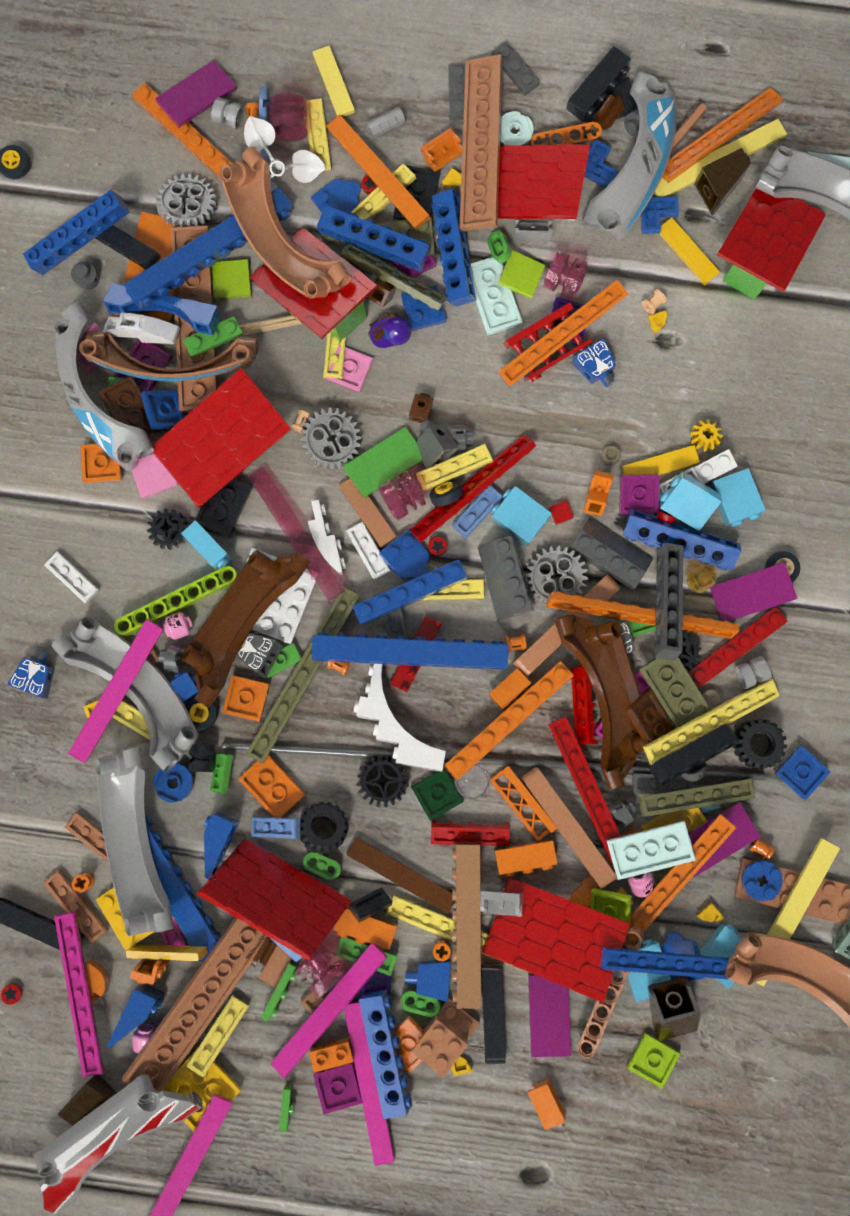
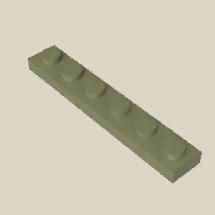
M351 243L344 247L341 252V256L346 258L348 262L359 265L364 271L373 273L380 280L389 282L396 289L405 291L412 298L421 300L432 309L439 310L447 300L446 296Z
M752 779L640 796L639 802L642 817L754 799L755 792Z

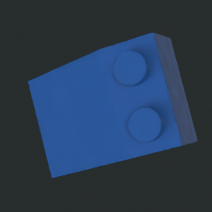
M220 812L208 816L204 823V827H206L204 831L206 879H210L219 868L240 821Z
M140 984L136 987L107 1047L111 1048L144 1022L151 1014L155 1015L164 1002V999H162L164 992L148 984Z

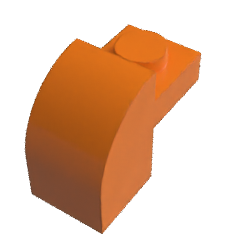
M595 470L588 488L584 513L602 517L607 504L608 492L613 481V474Z
M91 959L86 962L85 966L92 1005H94L99 996L102 997L108 992L110 977L102 965Z

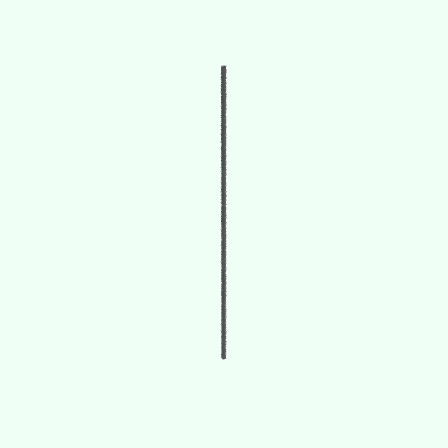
M223 742L222 749L248 751L252 743ZM274 745L271 752L362 758H378V755H381L382 759H385L386 755H389V759H393L394 751ZM445 754L444 762H449L455 755ZM483 757L476 763L568 769L564 761ZM588 763L591 771H602L600 763ZM633 765L628 772L652 774L649 770L650 766ZM706 769L703 777L765 780V773Z

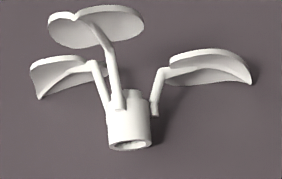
M253 116L247 119L244 128L245 142L248 147L254 146L258 151L264 148L271 160L269 164L270 179L274 176L283 175L285 169L293 167L292 174L294 178L299 182L307 183L314 180L325 170V166L320 158L307 150L295 152L292 156L293 164L284 165L281 160L274 159L267 148L275 139V131L272 125L265 120ZM270 181V189L272 192L277 188V185Z

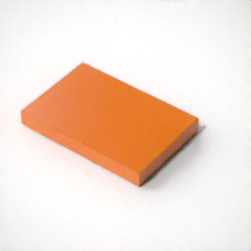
M270 755L264 764L256 761L238 778L272 817L282 818L306 795Z

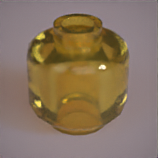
M706 565L696 567L687 576L688 587L698 593L707 591L716 583L715 571Z

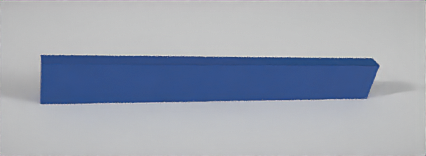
M602 947L600 968L603 970L727 979L725 971L729 958Z

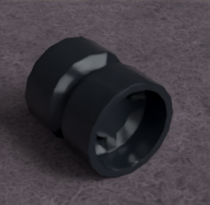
M193 744L189 750V755L192 759L188 761V772H214V761L211 757L215 754V745Z

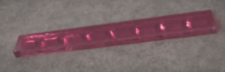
M262 467L248 476L296 552L311 561L307 569L328 601L345 592L265 468Z

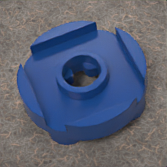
M176 763L166 772H163L160 768L155 774L153 784L159 798L173 803L182 801L190 795L194 785V777L191 772H188L186 766ZM177 778L178 786L171 788L169 780Z
M758 860L744 868L741 875V883L745 892L751 898L758 901L773 900L781 891L783 883L782 873L774 864ZM764 875L765 880H767L766 884L759 886L760 882L757 881V878H761Z

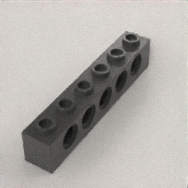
M664 543L657 552L655 658L674 661L682 653L683 546Z

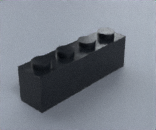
M613 46L568 99L566 110L582 122L587 117L591 118L598 104L602 105L606 100L608 92L615 90L619 84L618 80L628 74L631 58Z

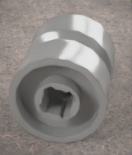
M217 97L212 107V121L220 124L226 122V126L238 129L244 117V106L235 102L230 104L228 100Z
M762 656L750 660V664L745 662L735 666L736 676L744 689L755 686L757 681L762 683L772 677L770 668Z

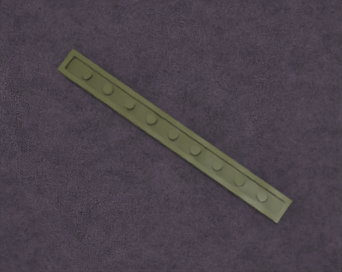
M343 586L317 632L329 633V636H337V633H340L353 611L352 606L356 605L360 599V595ZM312 641L246 755L264 764L323 662L312 661Z

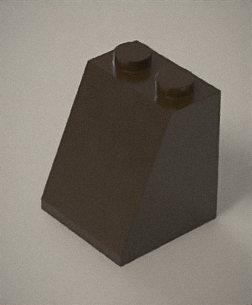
M742 148L702 167L694 183L711 215L718 211L734 191L751 164L748 154L744 153Z
M687 976L652 984L647 987L652 1023L659 1041L697 1031L701 1013Z
M99 1074L94 1075L57 1115L73 1126L117 1094V1092Z

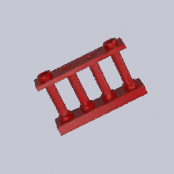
M569 302L507 339L503 343L506 350L512 347L518 355L522 354L525 351L522 347V340L528 338L533 344L540 340L537 336L539 335L537 331L544 328L549 333L553 330L554 321L557 319L564 321L571 316L569 312L574 309L572 304ZM578 333L573 337L577 345L576 348L568 352L563 345L558 349L561 357L554 361L550 357L544 360L546 366L537 371L533 368L528 372L530 375L524 378V381L531 380L534 382L541 378L540 373L578 351L580 353L589 347L588 344L593 342L592 339L583 342Z

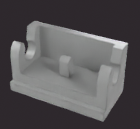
M519 219L514 220L513 241L550 242L552 220H548L547 223L518 222Z
M481 891L480 911L483 914L523 917L524 894Z

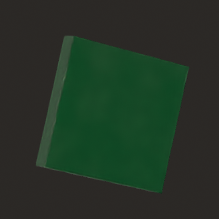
M443 768L442 772L438 771L411 787L430 821L464 802L445 768Z

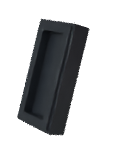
M381 887L350 903L348 908L360 923L392 906L393 902Z

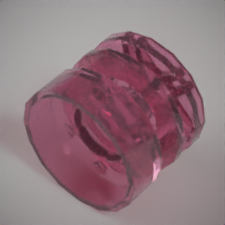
M280 93L271 97L269 100V123L274 128L275 139L284 142H295L306 138L308 135V121L306 118L308 116L307 100L294 93Z
M558 250L545 278L543 288L555 292L557 287L561 285V295L564 296L568 288L570 289L568 298L572 300L581 288L586 276L588 263L583 261L580 268H577L579 259L576 258L572 265L568 264L570 255Z
M407 470L401 472L404 481L399 475L395 476L396 486L389 480L377 486L384 502L397 521L409 515L407 505H410L413 510L418 509L415 500L421 507L426 504L419 484Z
M328 944L318 948L311 959L307 960L304 958L295 970L297 976L304 971L307 972L301 978L302 982L310 978L313 980L308 990L315 999L326 993L348 972V969L340 960L333 964L330 963L335 955L334 952L325 957L324 954L330 949Z

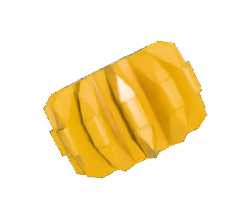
M709 419L705 423L700 420L698 425L692 427L693 432L690 433V437L694 439L691 440V444L697 443V450L702 447L703 452H706L707 449L713 451L715 446L720 445L719 440L723 438V435L719 433L722 430L721 427H715L717 422H713L711 425Z

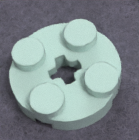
M517 111L504 114L501 117L500 143L503 146H526L530 143L533 135L531 119ZM513 127L516 130H520L517 134L511 133Z

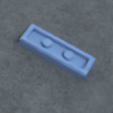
M489 485L456 520L452 527L466 539L493 510L496 504L503 499V495L493 486Z
M252 817L251 837L300 839V818Z

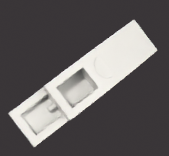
M121 313L120 317H108L103 332L110 333L112 337L139 338L143 343L174 344L180 328L177 325L157 318L132 313Z
M728 449L702 464L688 469L685 473L705 485L738 467V464L731 450ZM672 479L659 485L662 492L669 490Z
M319 500L311 501L315 520L308 521L312 537L326 562L339 575H343V569H346L344 558L339 556V551L342 550L340 539L336 540L335 535L327 536V534H330L329 524L324 523L323 516L326 515L324 504L321 505Z

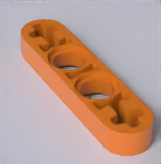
M589 122L541 132L532 137L530 146L537 145H534L537 138L540 141L546 140L547 135L549 136V145H575L590 142L599 138L602 128L597 122ZM591 127L598 131L595 133V136H592V133H588L585 135L586 138L583 139L584 132L590 131ZM572 130H577L580 133L578 140L570 138ZM560 134L562 137L561 143H553L552 136Z

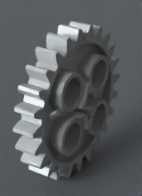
M182 174L181 179L174 176V181L167 179L168 185L162 183L163 189H158L159 195H156L157 201L155 202L158 214L161 215L162 220H166L168 225L173 223L174 227L178 225L181 227H185V225L191 227V225L198 226L199 222L205 224L204 219L210 220V214H214V208L217 207L214 189L211 188L210 183L206 184L205 179L199 181V176H196L194 179H192L191 174L188 175V178H185Z
M331 407L328 408L327 413L322 408L320 415L315 411L313 413L314 418L309 416L307 418L309 423H303L306 430H301L300 433L305 435V437L300 438V441L305 442V444L301 448H307L308 451L304 455L310 454L309 461L311 462L315 459V466L322 463L323 469L329 465L330 470L334 469V464H336L339 469L341 468V462L345 465L348 463L347 459L350 461L354 459L351 454H358L355 448H359L361 445L356 441L362 439V437L356 436V433L360 429H354L357 422L351 423L352 416L346 418V411L340 415L338 408L334 413H332ZM330 421L337 423V430H332L329 427ZM321 424L325 426L326 431L321 427ZM314 431H319L322 434L321 440L314 438ZM329 436H333V437H334L333 442H332V441H329V442H328V441H327V438H328ZM341 437L347 439V447L340 445L339 439ZM335 446L340 450V453H337ZM324 447H329L332 450L330 457L324 454Z
M550 546V552L542 549V556L536 553L537 561L531 559L534 566L527 567L532 571L526 574V576L531 578V580L527 581V584L533 586L529 589L530 592L536 591L533 596L534 598L541 597L540 603L547 600L551 594L545 591L547 584L553 583L555 586L553 592L558 591L557 580L553 579L556 576L553 560L556 561L558 574L562 575L559 578L562 592L572 596L578 593L584 594L581 587L587 588L583 581L589 580L588 577L584 576L588 570L582 569L586 563H579L581 556L574 557V550L569 554L568 547L561 551V546H558L557 550L554 551L553 547ZM569 561V568L565 571L561 570V562ZM544 565H550L551 571L547 575L542 574L541 571ZM567 579L573 580L574 585L571 589L564 588V582Z

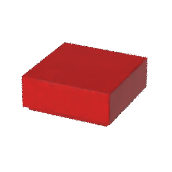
M567 501L549 507L555 526L574 518Z

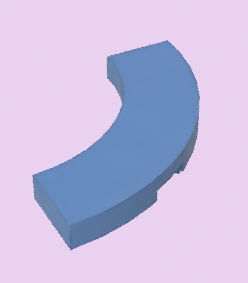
M261 85L259 119L268 122L269 91L267 85ZM263 148L261 155L264 159H268L269 157Z

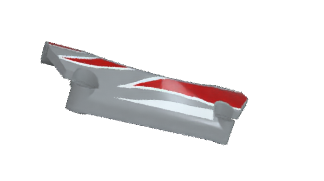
M149 1075L137 1077L113 1097L35 1153L34 1157L39 1176L44 1177L39 1181L43 1210L52 1215H57L76 1201L81 1184L101 1161L122 1146L143 1135L183 1122L203 1107L200 1096L195 1091L188 1095L164 1090L159 1092L154 1089Z

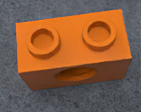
M350 1037L312 1046L309 1052L314 1073L354 1061Z

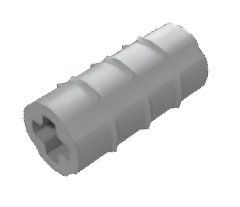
M397 107L367 122L366 128L370 137L374 139L404 124L405 117L401 109Z

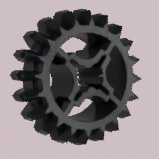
M378 755L379 761H375V758L371 757L372 764L370 765L369 762L365 761L364 764L367 766V769L363 767L359 769L364 772L363 775H357V778L362 779V782H358L357 786L363 785V789H360L359 793L364 791L367 793L363 797L364 800L371 797L370 805L373 804L374 800L377 801L376 807H380L381 802H384V807H388L387 801L389 800L392 805H395L393 798L396 797L397 800L401 801L402 798L398 794H406V791L402 790V786L409 787V784L403 783V780H408L409 776L403 777L402 775L407 769L400 770L399 767L402 764L396 766L394 764L396 759H392V762H390L389 755H386L385 760H382V756ZM384 764L394 768L398 776H388L385 773ZM378 765L377 778L367 780L370 770ZM381 770L385 778L393 779L385 783V791H383V786H380L378 782L373 783V781L381 779ZM399 782L396 792L388 796V785ZM368 786H378L382 797L374 795Z

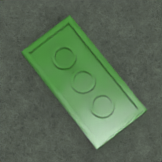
M404 427L345 464L343 469L362 497L366 498L421 463L423 459L417 442L407 428Z

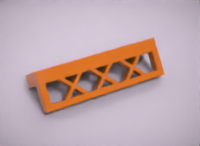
M509 766L503 768L489 780L537 842L557 829ZM504 774L509 780L508 788L499 787L495 780ZM512 784L515 789H511L510 785ZM510 791L519 792L521 795L520 803H512L509 800ZM522 806L530 807L533 810L532 819L524 818L521 815ZM534 822H542L547 828L539 836L533 830Z

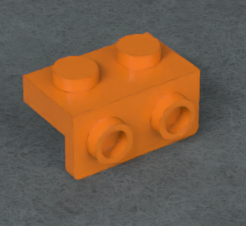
M141 959L132 970L130 979H134L140 984L149 983L154 985L158 978L161 979L163 972L167 971L169 960L158 959L156 962Z

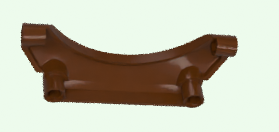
M259 550L251 554L248 562L192 642L182 653L181 660L198 671L195 675L198 690L195 699L210 708L224 688L232 663L255 623L280 595L298 582L311 561L298 552L295 555L280 556L275 561Z
M573 614L556 618L554 621L561 643L580 661L596 693L603 731L600 766L607 788L621 787L625 784L624 779L636 761L635 755L645 752L643 749L645 743L625 711L640 696V692L621 635L620 626L615 621L594 626L593 621Z

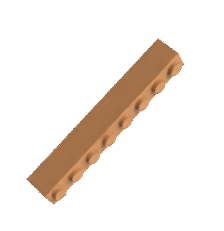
M456 844V848H452V860H456V868H452V880H456V888H452V901H456V909H452V921H456V929H452V940L456 941V949H453V962H456V970H453V982H457V990H453V1003H457V1009H481L480 844Z

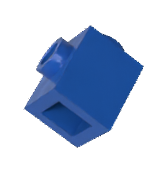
M182 671L173 677L174 680L170 682L184 703L198 694L195 674L191 675L188 672L184 673Z

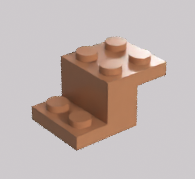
M448 997V1001L442 1004L437 1015L433 1016L426 1025L423 1036L411 1052L444 1078L467 1048L468 1038L480 1022L466 1010L457 1009V1003H453V1000Z

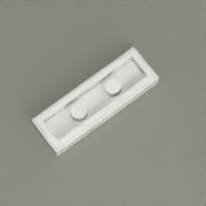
M363 521L346 530L373 580L390 572L388 565L379 555L380 551Z
M58 551L44 564L86 604L99 591L89 579Z

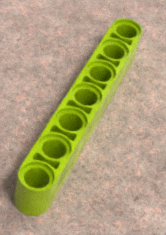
M231 566L222 567L116 620L114 628L121 635H133L139 632L144 622H139L141 614L145 613L146 619L157 623L167 616L176 614L229 588L238 576V572ZM232 571L234 574L233 578L225 580V574ZM216 580V586L209 589L207 586L208 582ZM198 588L199 594L196 597H191V590ZM181 597V603L178 606H174V598ZM159 605H163L164 611L158 615L156 608ZM128 622L129 628L123 632L121 629L122 624Z

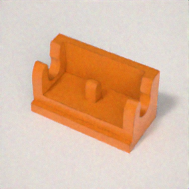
M451 128L420 147L424 162L434 172L462 154V145L459 144L461 140Z
M517 668L494 688L489 695L504 712L532 687V683Z
M550 1078L532 1085V1089L527 1093L544 1129L548 1130L564 1123L567 1114Z

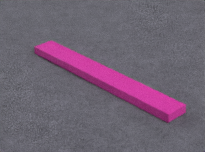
M146 619L68 752L69 755L83 763L87 762L164 630L162 627Z
M76 911L55 915L82 1076L84 1078L104 1073V1066Z
M372 943L270 1063L283 1079L290 1074L388 958L375 943Z
M359 1001L350 1002L344 1011L374 1165L393 1163L395 1159L387 1119H383L360 1003Z
M216 1093L213 1094L149 1216H173L232 1106V1100Z

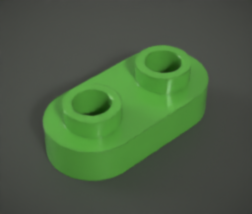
M499 230L494 231L489 236L487 244L493 259L498 263H504L511 256V247L505 234Z
M310 852L303 859V865L307 871L325 879L334 880L341 873V865L338 861L318 852ZM311 858H315L317 860L316 865H312L310 863ZM334 866L335 872L330 873L328 867Z
M407 990L401 997V1005L406 1011L433 1017L440 1010L438 999L418 995L415 990ZM408 997H413L415 1001L409 1003L407 999ZM432 1002L434 1006L427 1008L426 1004Z

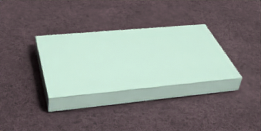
M493 257L471 263L476 296L475 302L487 336L523 324L512 290L497 284L504 267L502 263H498Z
M685 821L607 840L618 880L696 861Z

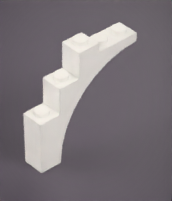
M370 664L369 676H372L371 683H367L365 690L368 698L360 696L359 701L355 702L354 712H357V718L379 721V724H375L373 732L376 740L399 744V747L394 748L393 759H396V764L442 772L446 751L430 747L416 740L402 728L391 713L383 693V664Z

